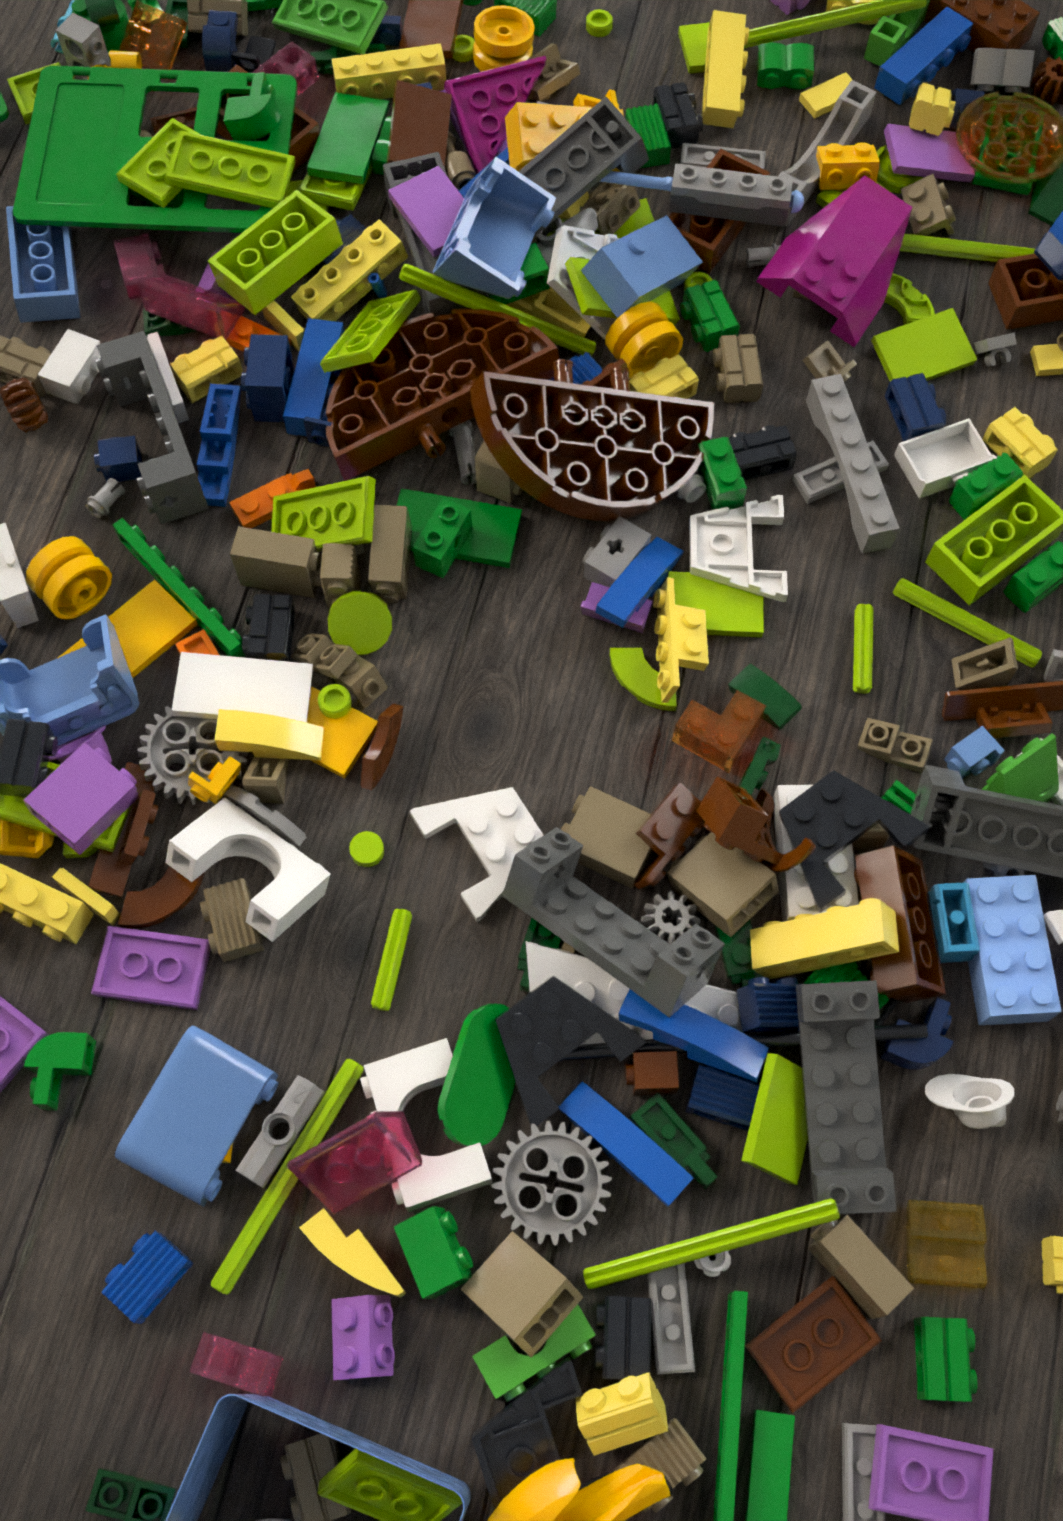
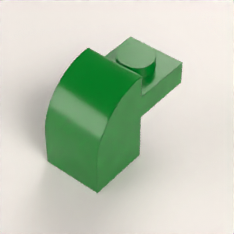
M265 72L254 73L250 96L231 97L227 100L223 121L233 140L246 141L261 138L270 133L280 121L281 114L275 103L276 91L274 86L270 85Z
M58 1032L42 1038L32 1047L26 1057L24 1067L37 1074V1077L32 1079L30 1085V1098L33 1100V1105L42 1110L57 1111L62 1076H91L96 1040L88 1033Z

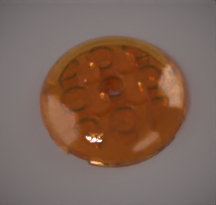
M998 92L986 94L971 102L961 113L956 127L957 146L967 164L990 180L1016 185L1033 183L1048 177L1063 163V117L1051 105L1029 94L1014 92L1013 96H999ZM1006 122H1010L1011 124L1016 125V127H1006L1005 124ZM1040 125H1042V133L1040 135V138L1038 141H1034L1035 135L1037 134ZM985 137H989L981 162L978 160ZM1008 152H1011L1017 157L1009 158L1006 155ZM1002 165L1006 166L1004 172L999 170ZM1030 167L1035 169L1034 173L1028 174Z

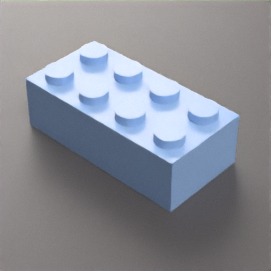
M1036 875L966 879L964 882L969 883L980 951L968 961L978 1025L1050 1021L1061 1013V1007Z

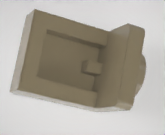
M828 340L802 360L816 379L841 374L844 382L852 376L849 371L857 365L854 359L845 364Z
M358 655L338 679L333 678L337 684L344 686L353 693L359 704L364 708L368 707L388 688L375 665Z

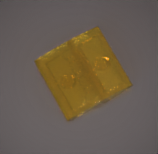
M908 1200L906 1232L909 1283L984 1289L988 1282L983 1247L987 1242L983 1205Z

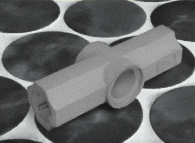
M297 1075L275 1111L264 1119L262 1131L236 1171L264 1188L287 1151L295 1144L301 1129L325 1092L306 1078ZM279 1123H288L290 1126L288 1135L281 1140L273 1139L272 1131L274 1127Z

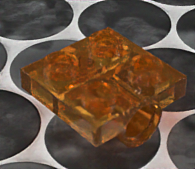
M136 0L119 51L139 52L142 66L149 69L171 70L188 23L181 18Z

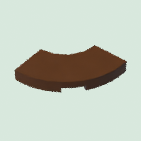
M392 704L378 716L375 736L369 750L362 758L361 788L373 790L385 773L397 743L404 706Z
M168 866L164 876L154 886L142 891H127L118 925L121 928H143L163 922L164 919L173 915L179 909H183L192 900L203 881L205 873H202L191 882L171 866Z

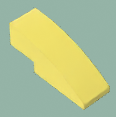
M551 286L548 290L506 304L582 337H585L591 327Z
M219 709L215 742L219 751L253 752L254 756L258 758L321 760L324 727L263 713Z
M324 1208L299 1227L320 1252L355 1279L381 1292L399 1298L406 1294L405 1290L359 1229L346 1237L329 1212Z

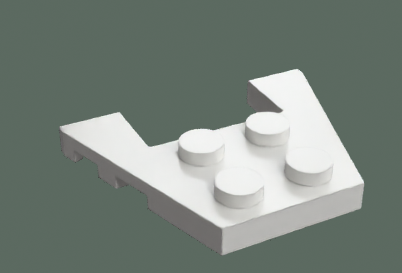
M563 225L556 230L547 284L606 340V334L616 319L582 315L565 263L570 257L591 260L600 248L620 238H617V235L608 233L604 236L594 234L593 230Z
M783 495L771 496L770 501L758 503L757 500L746 502L744 507L729 510L728 507L690 515V574L780 602H786L788 596L787 571L754 570L752 550V524H783Z
M513 787L410 810L411 817L425 839L457 823L490 877L461 893V898L476 922L482 920L490 907L502 897L515 854L544 836Z

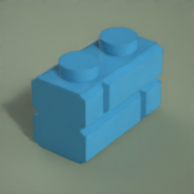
M969 883L933 885L928 894L941 963L970 961L980 951Z

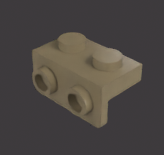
M553 43L527 59L530 60L541 56H546L547 59L546 65L528 97L529 99L541 102L546 101L551 97L552 93L559 88L571 84V80L581 74L578 63L561 59L558 47Z
M931 174L901 189L904 202L913 207L909 219L914 235L927 236L944 227L948 235L955 233L952 222L956 221V217L951 205L946 206L945 200L949 199V194L944 182L939 184L934 174Z

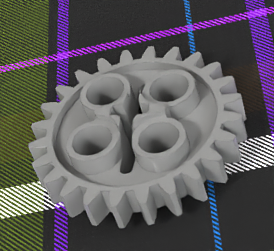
M166 706V716L163 718L155 713L154 720L156 726L146 724L145 729L149 735H140L139 737L140 743L144 746L138 748L139 757L144 758L139 761L141 770H147L144 773L145 780L147 782L154 780L152 785L155 792L164 788L166 799L176 793L179 804L183 802L185 796H190L192 805H195L197 802V797L190 792L191 787L188 785V777L192 772L208 782L211 781L208 779L211 771L202 769L205 764H217L218 762L224 764L228 757L231 756L241 763V768H247V759L244 757L249 755V752L224 751L219 753L215 739L206 740L202 738L207 733H216L217 719L173 716L172 709ZM174 733L185 735L181 740L174 741L169 739ZM191 749H197L196 754L190 755ZM176 763L185 766L177 772L168 770L171 765ZM240 771V774H239V775L237 776V778H236V779H238V780H241V779H242V772H241V771Z
M546 1121L544 1132H539L537 1126L531 1124V1136L527 1137L519 1130L518 1138L520 1143L518 1145L509 1140L506 1142L507 1147L511 1151L510 1155L498 1154V1158L505 1165L504 1168H493V1173L501 1176L502 1181L492 1184V1188L502 1190L503 1195L496 1198L494 1202L495 1204L506 1203L507 1208L500 1216L507 1218L513 1215L515 1220L510 1229L515 1230L520 1225H523L525 1227L524 1239H527L532 1232H536L538 1244H542L545 1235H550L553 1245H557L559 1234H564L569 1243L573 1242L572 1230L576 1229L581 1235L585 1236L586 1229L583 1223L587 1221L596 1226L598 1222L592 1213L594 1210L598 1212L606 1211V1208L599 1203V1199L611 1197V1193L602 1189V1184L612 1181V1177L601 1175V1170L607 1167L609 1163L608 1161L597 1162L596 1157L600 1154L602 1148L599 1147L593 1150L588 1148L592 1140L591 1136L586 1137L582 1141L577 1139L580 1129L578 1127L571 1134H567L565 1122L560 1124L558 1131H553L550 1121ZM540 1150L546 1154L548 1164L544 1169L535 1171L528 1166L526 1158L531 1151ZM577 1158L582 1162L583 1173L580 1177L572 1179L564 1174L563 1163L566 1159ZM550 1172L557 1174L556 1180L581 1185L584 1187V1191L579 1193L558 1187L555 1188L553 1193L546 1192V1185L520 1180L519 1175L525 1173L548 1178ZM526 1187H533L540 1194V1203L535 1208L527 1209L520 1204L519 1194ZM561 1195H570L575 1199L576 1211L569 1217L560 1215L556 1210L555 1203Z

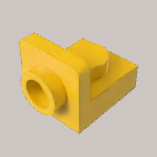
M231 756L228 757L224 764L218 762L208 776V779L211 780L210 782L192 772L188 777V785L191 787L190 792L203 802L210 800L217 804L240 774L241 763Z

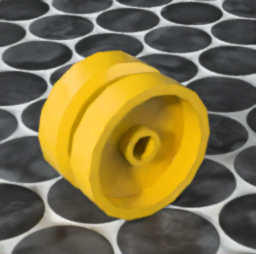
M506 5L492 6L479 13L474 22L475 42L473 45V59L476 67L482 72L526 61L532 57L535 28L532 18L526 12Z
M650 301L631 307L620 315L607 332L605 344L616 360L623 358L627 363L629 378L631 379L638 372L646 373L653 369L661 359H671L678 355L683 345V337L674 324L669 322L667 315L659 304Z
M69 536L52 541L36 554L26 570L25 581L37 597L43 599L45 605L56 617L66 620L81 616L95 607L111 586L112 574L100 558L94 556L92 550L82 539Z

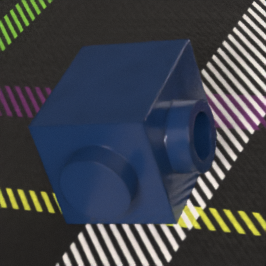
M135 435L98 440L99 453L94 454V462L97 472L103 473L106 482L109 478L122 482L142 477L138 466L139 463L143 462L142 452Z

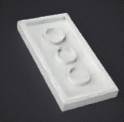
M181 652L172 715L217 719L219 709L263 713L307 722L313 664Z

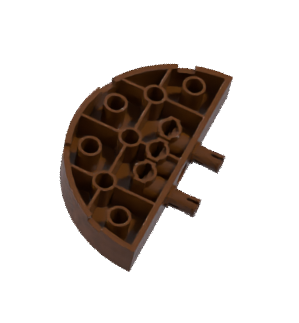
M451 309L452 314L435 317L433 312L403 322L373 362L344 368L335 381L329 395L326 416L327 421L332 422V425L327 426L326 435L344 481L419 444L423 445L430 458H437L433 448L437 450L440 456L443 455L446 446L438 435L475 417L470 387L483 371L549 380L554 377L552 364L554 361L559 360L556 345L536 327L532 326L530 328L521 324L519 318L485 309Z
M565 359L553 362L554 381L483 371L470 387L472 407L480 433L489 451L506 474L520 488L548 507L583 519L612 521L617 520L619 516L626 519L649 511L663 502L685 484L698 469L704 459V453L699 450L698 444L710 440L713 431L714 402L630 391L628 368L623 369V374L622 367L610 370L611 388L574 384L573 363L571 360H567V366H565Z

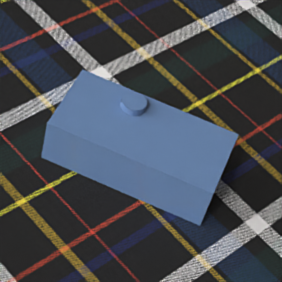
M14 206L6 207L13 296L20 323L81 318L71 226L23 225L18 223L14 217Z
M666 215L600 248L581 271L618 318L629 308L640 303L650 302L679 286L703 262Z

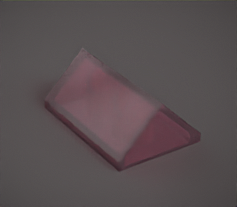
M168 275L142 276L138 279L145 311L217 338L223 336L226 340L245 310V307L236 300Z
M376 1111L290 1160L287 1168L335 1214L422 1166L423 1160L404 1112Z

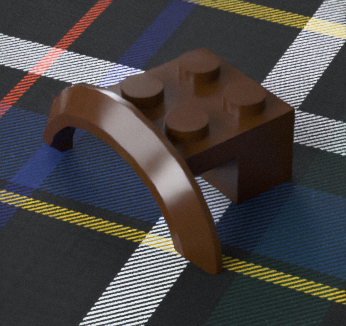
M717 776L697 809L698 814L705 821L704 827L715 834V841L728 850H733L735 847L743 850L746 856L762 863L772 871H788L805 861L815 852L816 845L807 837L804 838L797 848L789 853L782 854L777 852L770 834L771 817L775 805L772 796L763 788H761L756 800H754L745 788Z

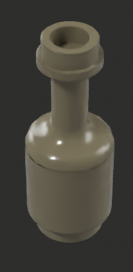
M448 130L445 171L449 180L459 191L477 174L468 155L465 152L456 151L454 146L456 138Z

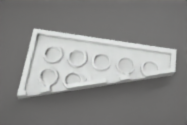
M526 941L530 992L554 975L619 1020V1010L629 991L627 986L585 956ZM706 985L685 1003L689 1007L742 1031L736 991ZM621 1022L641 1035L644 1040L653 1039V1032ZM597 1032L581 1045L606 1042Z

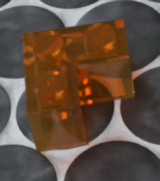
M738 690L722 715L691 700L675 725L672 741L729 773L759 726L766 705Z

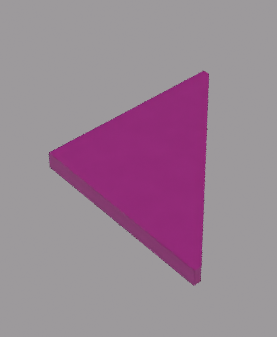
M546 56L444 82L446 93L452 94L451 107L476 174L497 157L507 138L505 116L517 102L526 103L546 65Z

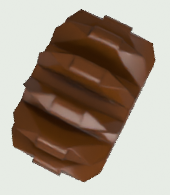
M1060 56L1056 60L1048 57L1045 62H1040L1031 79L1030 88L1034 91L1033 96L1041 97V103L1048 101L1051 106L1055 102L1063 105V60H1061Z
M24 377L18 380L14 379L1 387L0 393L4 405L20 430L25 433L30 430L34 431L48 422V413L44 408L45 406L28 379Z

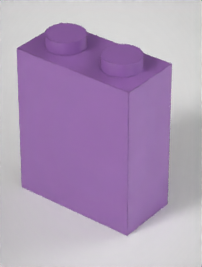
M85 742L23 800L32 815L79 855L139 798L135 786L137 783L136 779L124 768L118 771L110 764L112 759L101 748L97 747L93 750Z

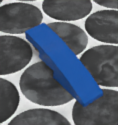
M210 383L200 428L202 441L196 464L199 472L198 480L208 506L226 507L239 422L241 386Z
M656 537L615 580L596 605L595 613L623 628L633 613L641 609L649 596L653 597L656 590L659 589L668 576V572L672 571L682 557L684 551Z
M629 989L618 1013L619 1021L653 1032L654 1040L687 1051V1058L755 1082L758 1080L769 1051L768 1047L739 1030L685 1004L669 1018L631 989Z
M583 1081L559 1106V1110L576 1127L580 1128L587 1137H592L591 1141L596 1146L601 1147L602 1151L610 1159L613 1158L638 1183L641 1182L666 1207H669L692 1181L693 1177Z

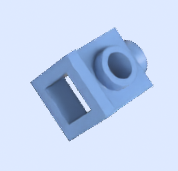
M981 726L954 745L944 760L947 763L948 769L959 771L963 779L971 772L974 776H977L988 766L994 765L1005 750Z

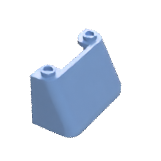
M495 157L468 190L435 264L433 273L444 280L506 299H510L513 295L518 297L526 284V281L523 279L524 272L520 270L535 232L541 226L546 228L552 220L554 211L551 209L556 197L498 157Z
M106 614L85 624L82 629V638L87 646L31 670L15 658L0 660V732L3 736L7 720L9 719L43 722L50 725L54 736H57L59 746L104 725L106 726L129 716L137 710L139 706L138 693L115 627Z
M192 1025L180 1039L121 1138L115 1152V1158L204 1207L208 1200L212 1202L221 1189L222 1181L219 1180L220 1171L218 1168L255 1104L259 1105L263 1100L268 1102L273 1097L278 1087V1082L276 1081L277 1073L208 1032Z

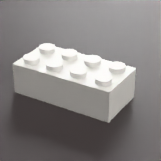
M813 785L777 786L773 796L777 852L786 854L793 850L779 816V810ZM850 844L824 864L846 890L845 895L828 908L859 905L857 885L854 878L853 847ZM800 864L788 871L778 872L782 922L794 920V917L800 914H820L815 906L814 898L809 886H807Z

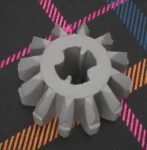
M672 891L668 892L666 901L659 894L655 895L653 899L654 904L646 903L644 911L647 915L641 917L642 925L648 927L647 929L669 944L673 943L694 924L700 925V918L693 916L697 910L696 905L685 906L687 901L686 895H682L679 901L674 900V892ZM665 917H668L669 920L676 919V926H673L671 922L665 924Z

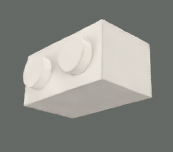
M67 329L38 373L46 393L78 405L82 397L89 392L91 383L99 372L95 360L101 358L96 346L100 344V341Z

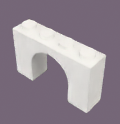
M223 798L169 840L165 863L191 882L216 862L227 857L244 856L264 864L273 874L274 880L250 900L245 922L272 942L325 895L331 875L322 865L308 858L294 845L283 840L272 832L268 826L258 822L227 798Z
M447 1038L364 1065L366 1076L360 1078L366 1099L373 1097L377 1110L371 1112V1117L376 1133L383 1132L387 1146L381 1147L386 1167L387 1169L394 1167L398 1181L391 1183L398 1205L404 1203L408 1212L492 1183L480 1143L441 1156H425L409 1148L401 1137L400 1118L406 1104L418 1093L443 1085L452 1059Z

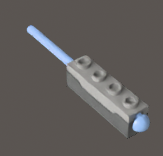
M675 164L673 177L661 178L611 171L599 181L671 191L669 212L783 227L786 224L789 207H791V214L799 212L804 205L803 194L798 190L792 191V178Z

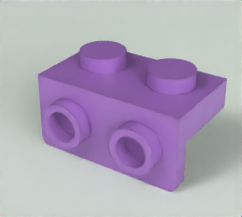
M363 1295L332 1299L333 1380L393 1375L395 1359L392 1344L393 1310L389 1295Z

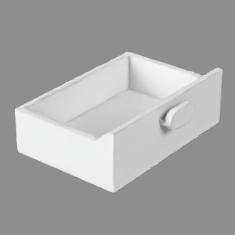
M970 418L898 444L894 454L919 499L954 487L958 479H962L963 476H967L968 473H972L973 470H977L978 467H982L983 464L986 465L988 461L991 462L992 459L997 458L989 452Z
M2 523L0 524V602L17 628L39 621L7 525Z

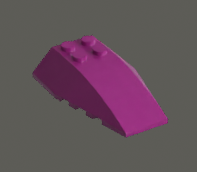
M865 175L786 237L756 282L780 298L788 286H791L837 317L838 319L830 332L852 347H855L884 304L913 207Z

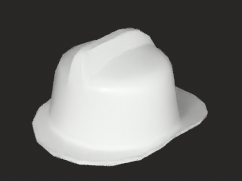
M946 1074L929 1080L925 1085V1095L931 1102L937 1106L952 1109L965 1126L975 1129L1004 1126L1006 1122V1105L1015 1097L1013 1086L1001 1079Z

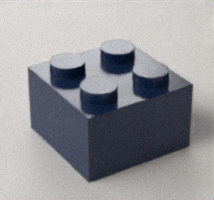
M251 334L250 345L244 349V363L247 366V371L241 374V389L247 392V409L252 410L255 422H284L283 414L295 371L288 335Z

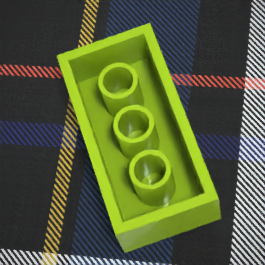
M296 190L207 261L218 286L256 315L339 248L343 242L335 218Z
M1024 475L936 541L925 563L970 606L1059 537L1063 530V510Z

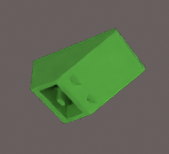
M1053 733L1042 741L1038 737L1034 738L1021 750L1023 753L1016 759L1012 756L1005 759L996 767L995 770L997 772L986 781L987 785L982 790L1048 803L1059 791L1056 736Z

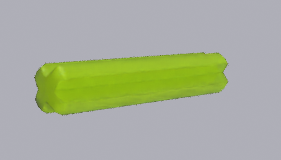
M858 604L854 617L853 690L855 693L868 694L872 689L873 607L870 604Z
M395 909L393 911L371 1000L372 1007L382 1011H388L391 1007L412 920L411 912L405 909Z

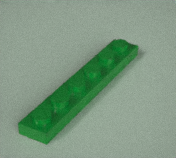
M123 518L115 522L112 526L119 541L157 582L196 619L198 626L206 631L207 635L226 656L246 658L242 650L243 639L233 628L229 631L223 625L224 620L218 611L213 607L208 609L203 604L205 600L194 586L188 588L183 583L185 579L174 565L169 568L164 561L166 559L162 552L155 545L150 547L145 542L147 539L140 528L135 524L131 527Z

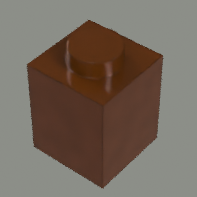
M677 1051L633 1053L631 1063L625 1064L626 1085L633 1086V1096L655 1095L657 1092L660 1095L677 1093L679 1089Z

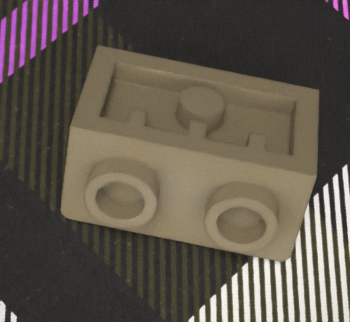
M602 182L589 195V199L583 207H580L579 212L587 208L594 209L597 215L599 233L605 236L608 233L614 234L640 207V201L635 186Z

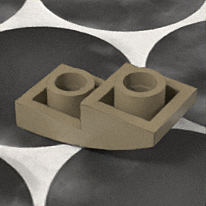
M310 633L301 638L297 643V649L291 655L294 661L313 664V671L338 679L357 657V653L350 646L334 644L326 635Z
M867 718L858 743V749L893 765L923 773L924 766L927 764L932 749L933 739L900 732V725Z

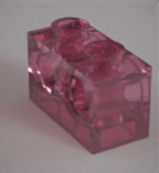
M290 42L252 72L288 74L293 76L297 83L296 97L319 80L315 58L294 42Z
M203 1332L190 1373L260 1396H271L284 1357L218 1335Z

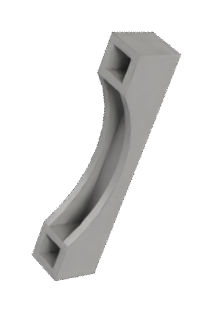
M852 80L839 96L824 126L808 150L791 168L779 174L778 177L793 179L792 191L798 190L803 194L804 204L819 185L820 168L816 159L817 146H827L831 143L842 146L849 145L870 118L876 91ZM791 207L788 209L786 227L797 214H791Z
M841 374L813 379L806 403L814 425L826 437L838 462L847 493L852 529L861 553L891 548L900 528Z

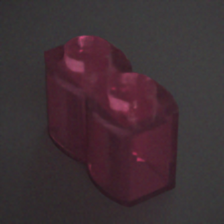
M148 233L114 240L129 299L163 293L162 283L167 282L163 264L157 265L156 260L161 259L157 242H151Z

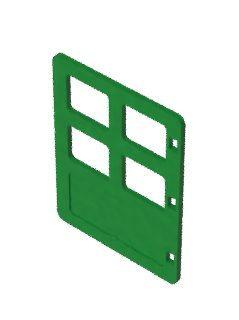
M80 66L45 67L39 77L13 207L16 221L23 225L243 233L273 208L261 206L256 211L207 209L208 194L189 189L184 190L183 203L178 208L129 206L131 188L119 182L116 174L153 138L140 136L148 92L199 93L194 131L204 136L216 138L222 96L226 93L250 95L251 86H248V82H252L254 73ZM266 74L270 85H273L276 91L275 103L281 114L279 123L270 132V137L267 141H226L289 155L297 95L296 79L288 74ZM74 76H89V80H76ZM161 79H177L176 83H161Z

